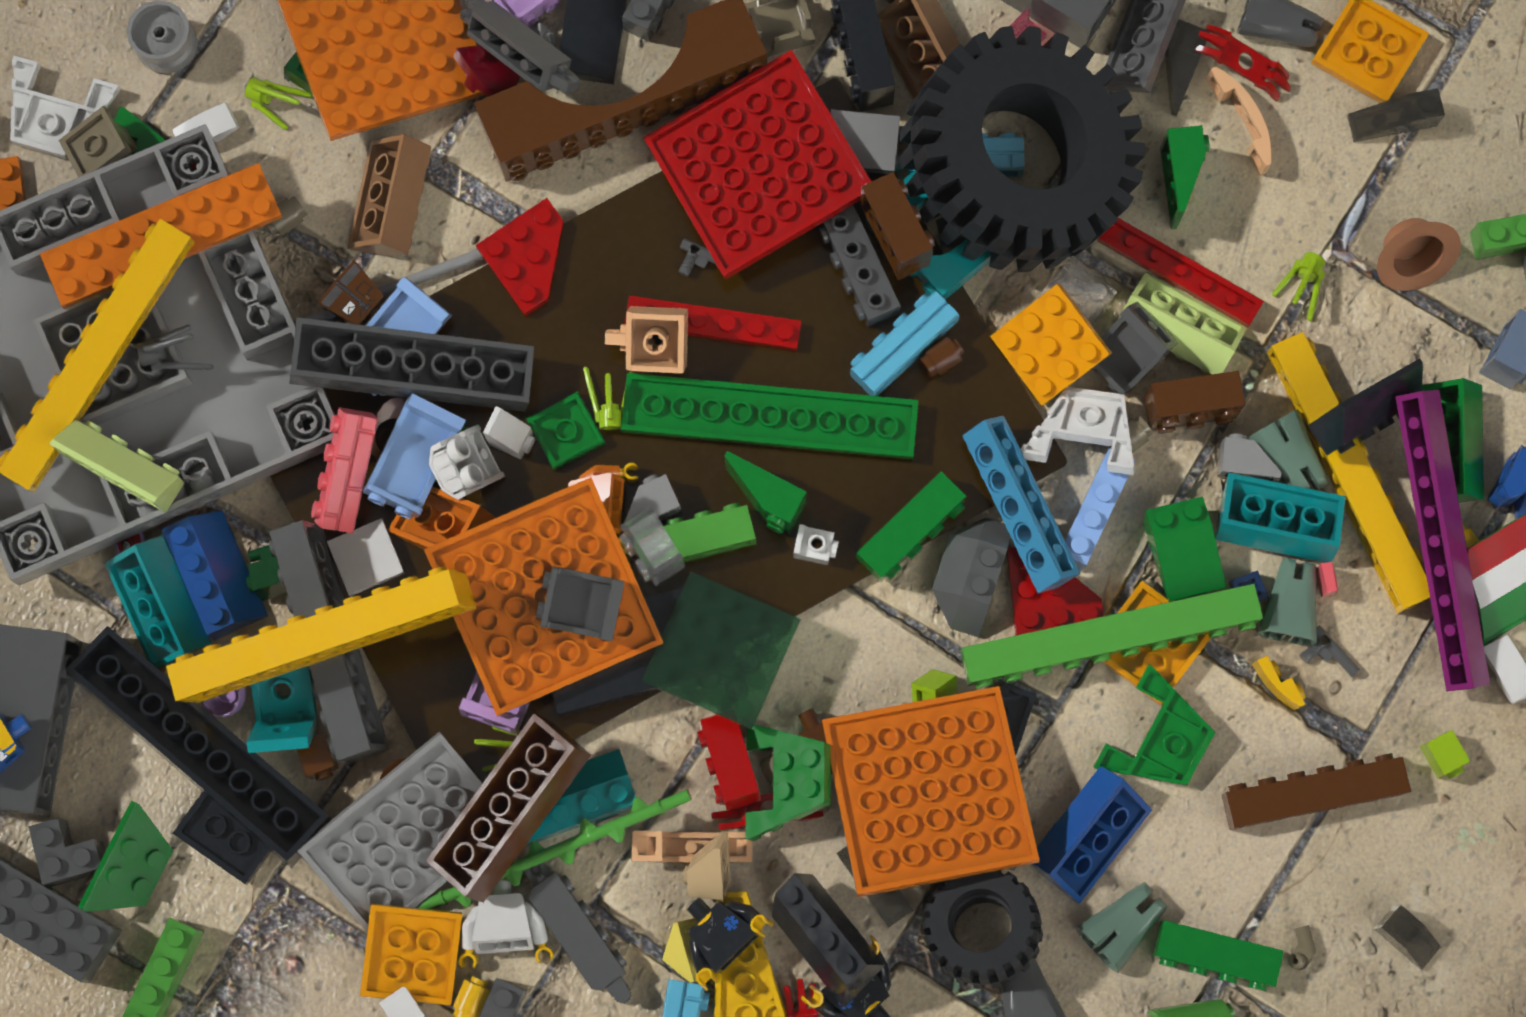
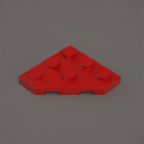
M545 198L475 245L525 317L549 301L553 273L555 272L559 252L558 248L564 221L548 198Z
M1017 548L1007 549L1015 636L1104 617L1102 598L1076 577L1057 589L1038 593L1018 554Z

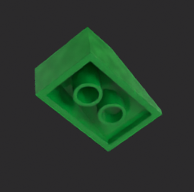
M1202 125L1167 129L1160 146L1171 229H1177L1185 213L1202 163L1205 161L1206 152H1209L1210 149L1209 137L1203 134Z
M727 451L724 456L726 470L761 518L767 522L766 526L776 533L782 534L785 531L790 534L806 505L807 492Z
M1203 496L1145 510L1143 526L1168 602L1226 589L1214 531Z

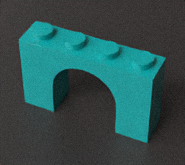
M916 170L903 180L905 185L916 173ZM908 193L906 196L910 205L915 204L919 211L929 200L927 194L910 198ZM867 220V221L865 222V224H866V226L868 227V229L874 234V232H873V230H872V228H871V226H870V224H869V222H868V220ZM966 238L950 252L942 255H932L930 266L910 276L913 278L917 276L923 283L922 288L928 296L936 291L944 299H947L990 263L991 251L986 250L975 261L964 257L962 253L968 242Z

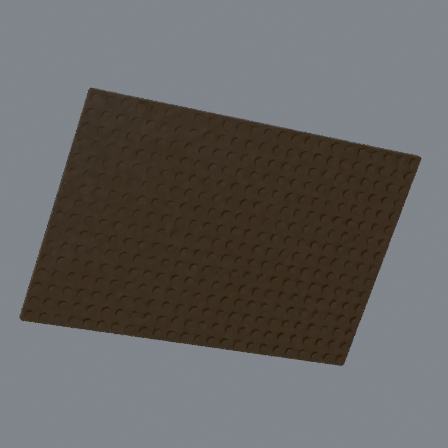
M833 78L815 88L830 114L831 109L858 112L839 79ZM660 171L564 223L549 301L526 317L489 265L430 295V297L452 315L437 333L438 335L534 346L530 397L526 411L503 409L529 426L527 418L577 391L595 422L594 410L583 372L584 367L589 368L600 410L601 405L606 404V373L611 374L612 403L619 404L620 410L626 386V377L629 372L869 395L851 377L850 369L853 366L850 363L859 353L864 352L867 354L874 348L872 342L881 333L884 332L888 335L895 328L893 323L903 313L907 315L912 313L916 309L914 307L915 302L925 292L922 288L923 283L917 276L913 278L909 275L900 280L897 279L876 236L865 224L867 220L860 207V201L855 203L854 207L901 306L900 314L875 325L867 327L864 320L859 321L853 307L857 303L852 294L847 295L841 279L845 277L841 269L836 270L831 261L830 253H833L829 243L824 244L819 235L818 228L821 227V224L726 280L717 265L709 261L704 269L693 265L689 277L682 276L678 271L683 264L685 256H687V251L680 249L683 239L685 238L701 246H706L663 171ZM866 172L871 182L887 175ZM924 220L919 221L923 231L928 230L930 232ZM931 234L935 244L932 247L933 255H942V250ZM695 247L691 248L692 254L699 251V249ZM963 285L945 299L959 314V320L936 342L938 343L945 337H948L950 340L955 338L964 351L961 355L963 361L942 375H935L931 378L921 366L918 358L878 395L881 397L919 400L913 460L621 432V429H599L606 444L554 471L534 433L532 436L535 438L533 447L528 454L524 453L522 459L489 446L483 431L495 408L427 400L465 419L463 427L471 428L479 424L480 431L500 471H503L505 477L462 498L481 505L496 518L567 488L571 480L579 479L581 474L594 465H619L620 468H624L628 463H635L638 469L626 471L627 474L632 477L638 476L639 478L633 484H628L624 481L621 532L616 534L618 538L627 535L624 522L638 487L644 484V479L654 474H659V476L666 474L681 507V512L652 524L655 528L666 526V521L674 518H683V521L693 519L696 513L711 510L712 514L724 511L723 507L729 504L740 503L741 506L747 505L756 537L755 545L642 573L634 542L628 540L621 541L623 549L631 550L630 553L625 555L644 598L704 581H709L710 588L716 587L721 603L715 605L718 617L724 615L728 628V633L723 634L726 645L732 644L734 651L872 575L856 558L857 552L941 471L966 495L965 502L963 503L965 509L955 519L949 516L942 523L944 529L934 539L995 506L979 469L968 450L963 435L984 419L1004 416L1021 449L1023 444L1027 445L1035 428L1041 426L1044 422L1008 360L990 337L992 335ZM629 295L801 320L797 351L688 335L687 367L684 373L627 370L626 352L620 351V345L605 344V332L607 329H620L621 324H625ZM653 335V337L651 338L655 339L656 344L658 345L662 341V339H659L658 335ZM324 388L335 415L338 414V409L341 407L369 412L377 416L378 411L389 399L397 398L396 396H382L379 394L373 396L371 393ZM307 419L303 421L306 431L311 429V422ZM1053 439L1046 463L1026 460L1035 481L1038 482L1065 467L1067 459L1056 440ZM727 451L807 492L806 505L790 534L785 531L779 534L766 526L767 522L761 518L726 470L724 456ZM324 452L270 476L294 522L304 520L315 523V518H312L311 513L314 501H319L321 490H318L319 475L321 472L325 473L327 461H324ZM372 453L369 459L364 487L377 462ZM434 482L433 487L441 490L439 484ZM362 492L355 529L382 518L388 531L396 516L395 508L384 504V506L374 504L367 499L369 495ZM800 524L810 528L834 532V540L839 541L836 557H830L828 565L793 558ZM323 529L327 541L347 533ZM388 532L405 574L351 597L361 596L363 599L372 596L371 591L376 588L389 586L392 589L401 586L400 581L405 578L417 576L418 579L429 576L428 571L432 570L425 551ZM928 537L921 546L931 542L932 539ZM815 539L811 542L813 548L818 549L823 543L821 540ZM331 553V557L335 566V570L345 600L347 598H350V596L346 590L340 572ZM454 617L362 647L416 749L418 750L440 731L483 783L490 772H482V767L497 764L508 748L476 745L474 740L514 741L517 736L494 730L492 726L460 714L459 706L462 699L467 697L477 670ZM665 689L561 718L557 714L551 692L530 701L519 730L523 729L535 713L552 721L573 740H576Z

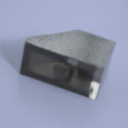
M1402 905L1393 906L1374 928L1376 932L1420 970L1427 965L1441 948L1427 927Z

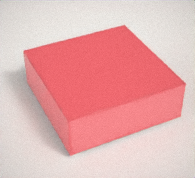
M1332 562L1321 563L1316 568L1321 597L1332 596L1338 590L1334 566Z

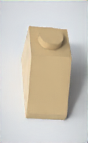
M721 832L694 854L689 866H685L683 883L687 884L688 897L724 900L731 884L728 832Z

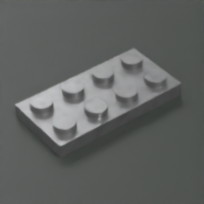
M1186 0L1130 1L1106 65L1108 64L1116 73L1115 77L1105 87L1106 90L1120 91L1127 88L1129 92H1151Z

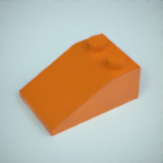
M432 486L422 507L421 515L417 518L411 517V519H406L396 514L388 532L424 550L491 521L496 517L479 504L463 498L457 500Z

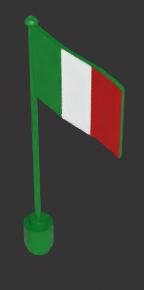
M1526 513L1467 548L1474 593L1479 608L1484 646L1526 621Z

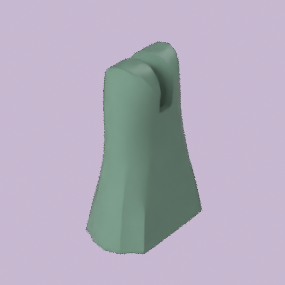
M1299 409L1290 412L1248 437L1249 440H1255L1281 471V477L1286 484L1311 489L1303 476L1304 473L1316 490H1320L1329 484Z
M1283 558L1257 632L1260 636L1267 639L1282 641L1288 635L1287 642L1302 646L1317 644L1316 564L1303 562L1299 579H1295L1296 560Z
M1146 882L1134 887L1111 905L1076 927L1079 936L1116 973L1122 970L1138 945L1167 908V905L1160 897L1149 904L1142 913L1136 908L1153 891Z

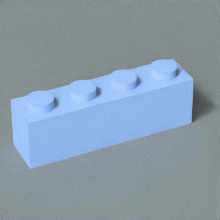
M1110 448L1103 458L1065 539L1078 569L1082 572L1093 553L1129 476L1128 474L1107 472Z

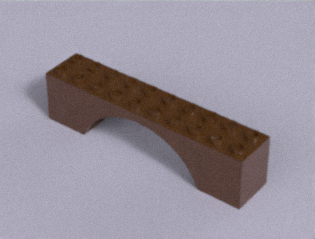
M722 0L687 15L685 37L672 65L652 86L629 99L596 106L571 104L550 97L536 89L528 81H525L474 102V105L505 181H519L525 178L531 171L548 169L554 165V162L560 159L575 158L582 150L590 147L593 149L605 145L607 140L611 138L628 136L635 128L643 125L645 127L652 126L664 116L669 114L676 116L684 112L686 107L693 104L699 105L766 65L767 52L743 0Z

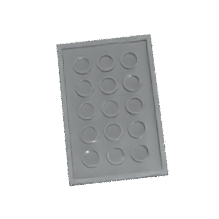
M439 731L317 831L298 852L365 931L368 932L371 903L416 908L447 882L426 860L477 792L482 782Z

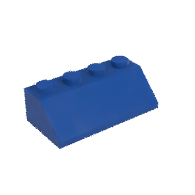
M222 510L187 517L161 529L207 636L215 641L269 616L262 600L255 593H251L247 586L246 576L250 575L249 569Z
M1100 766L1037 846L1040 860L1039 863L1031 865L1071 899L1080 904L1151 813L1152 809L1123 778Z

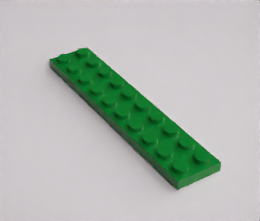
M627 373L621 432L913 460L919 400Z

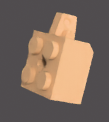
M630 306L626 314V324H621L620 329H607L605 332V344L620 345V351L626 352L627 370L684 373L687 367L688 309ZM653 335H658L659 339H662L659 345L656 344L655 339H651Z

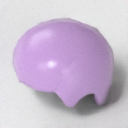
M244 687L203 701L202 706L213 717L232 716L243 707L246 701V688Z

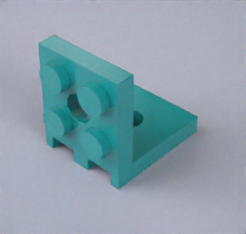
M306 667L251 685L256 723L246 741L248 753L309 748L318 727L315 696L311 687L313 678L311 671ZM278 683L287 684L291 689V694L288 696L278 695L275 691V685Z

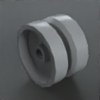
M157 0L145 3L137 8L130 17L126 30L128 42L144 66L154 72L168 74L178 72L189 65L196 54L198 42L196 32L181 8L171 2Z

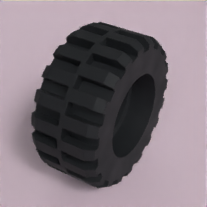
M1001 870L941 881L943 887L940 890L934 888L930 894L931 904L927 903L925 905L924 914L926 920L923 921V931L926 936V944L942 971L949 978L953 976L959 984L964 986L968 983L973 984L975 989H984V985L991 984L992 989L1001 987L1000 982L1008 979L1010 983L1017 980L1016 974L1021 970L1026 973L1031 967L1030 960L1032 958L1036 959L1040 951L1038 944L1042 942L1043 932L1041 929L1042 920L1036 901L1024 882H1018L1017 877L1009 871L1003 874ZM993 903L1003 907L1011 918V931L1001 945L990 951L974 952L963 948L955 936L954 928L958 918L966 909L975 904Z

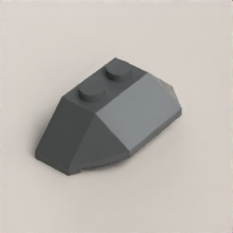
M984 518L949 534L932 592L952 630L979 638L1011 538L1004 523Z

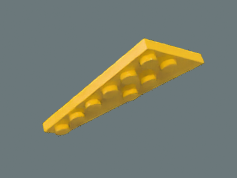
M727 892L724 900H716V903L723 902L726 904L729 901H735L753 907L749 892ZM759 936L722 973H715L719 978V983H715L714 1017H787L763 937Z

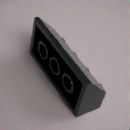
M1419 358L1345 400L1309 424V429L1325 454L1329 455L1336 450L1342 454L1356 445L1353 440L1358 439L1361 443L1376 434L1373 430L1377 427L1379 431H1382L1395 423L1393 417L1397 416L1399 419L1395 396L1422 391L1423 362Z
M794 873L776 892L772 910L773 919L840 1005L846 1007L885 964L813 874Z

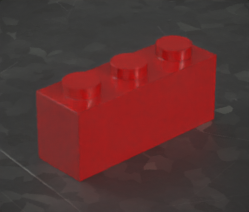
M735 710L701 719L700 722L703 730L697 731L702 749L706 747L709 749L711 757L705 758L710 776L716 774L719 784L713 786L718 803L724 802L726 810L730 811L762 801Z

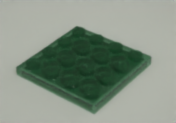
M690 572L661 636L663 644L656 647L642 682L753 730L801 619Z

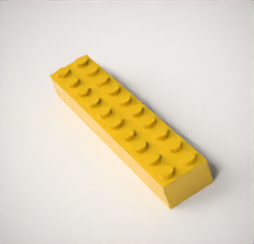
M446 566L438 567L428 571L429 576L418 579L417 576L401 580V586L392 589L389 586L376 588L371 591L372 596L363 599L361 596L347 598L343 600L344 605L333 608V605L324 606L315 610L316 615L305 618V615H299L287 619V625L278 628L277 625L260 628V634L252 637H249V634L236 636L231 639L232 644L223 647L221 644L207 646L203 648L204 653L194 656L193 653L178 656L175 658L176 663L166 666L175 701L200 703L474 610L476 605L467 574L455 571V569H446Z

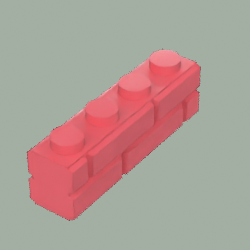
M340 407L338 414L333 415L331 418L330 432L333 433L331 444L327 443L325 446L324 461H327L325 473L321 472L319 475L318 490H321L319 501H314L311 513L312 518H315L314 522L322 529L354 533L378 418L372 413Z

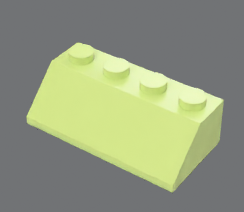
M1147 272L1141 278L1124 307L1125 309L1138 301L1178 343L1170 352L1174 353L1178 359L1198 366L1202 372L1208 375L1223 373L1247 327Z
M74 420L52 439L50 445L64 457L165 513L184 484L178 477L180 473L178 470L166 463L162 467L152 462L154 457L141 449H138L136 453L126 448L128 443L112 434L111 438L101 434L103 429L89 420L85 424Z

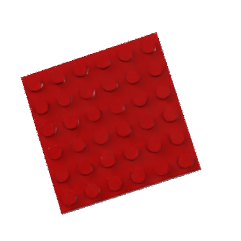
M792 49L643 137L725 280L859 202L861 186L871 182Z

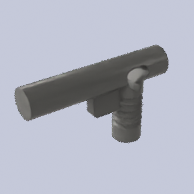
M683 239L680 249L687 251V256H685L683 264L678 271L679 274L689 277L693 265L704 269L708 261L716 264L706 247L688 239ZM695 247L699 249V251L692 254L691 248Z
M1320 625L1317 627V644L1310 645L1306 651L1299 655L1307 664L1317 654L1325 662H1328L1333 657L1351 677L1360 670ZM1322 636L1328 640V644H1321Z

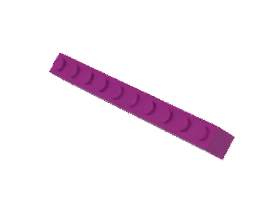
M1430 390L1395 396L1446 692L1490 685L1439 390Z

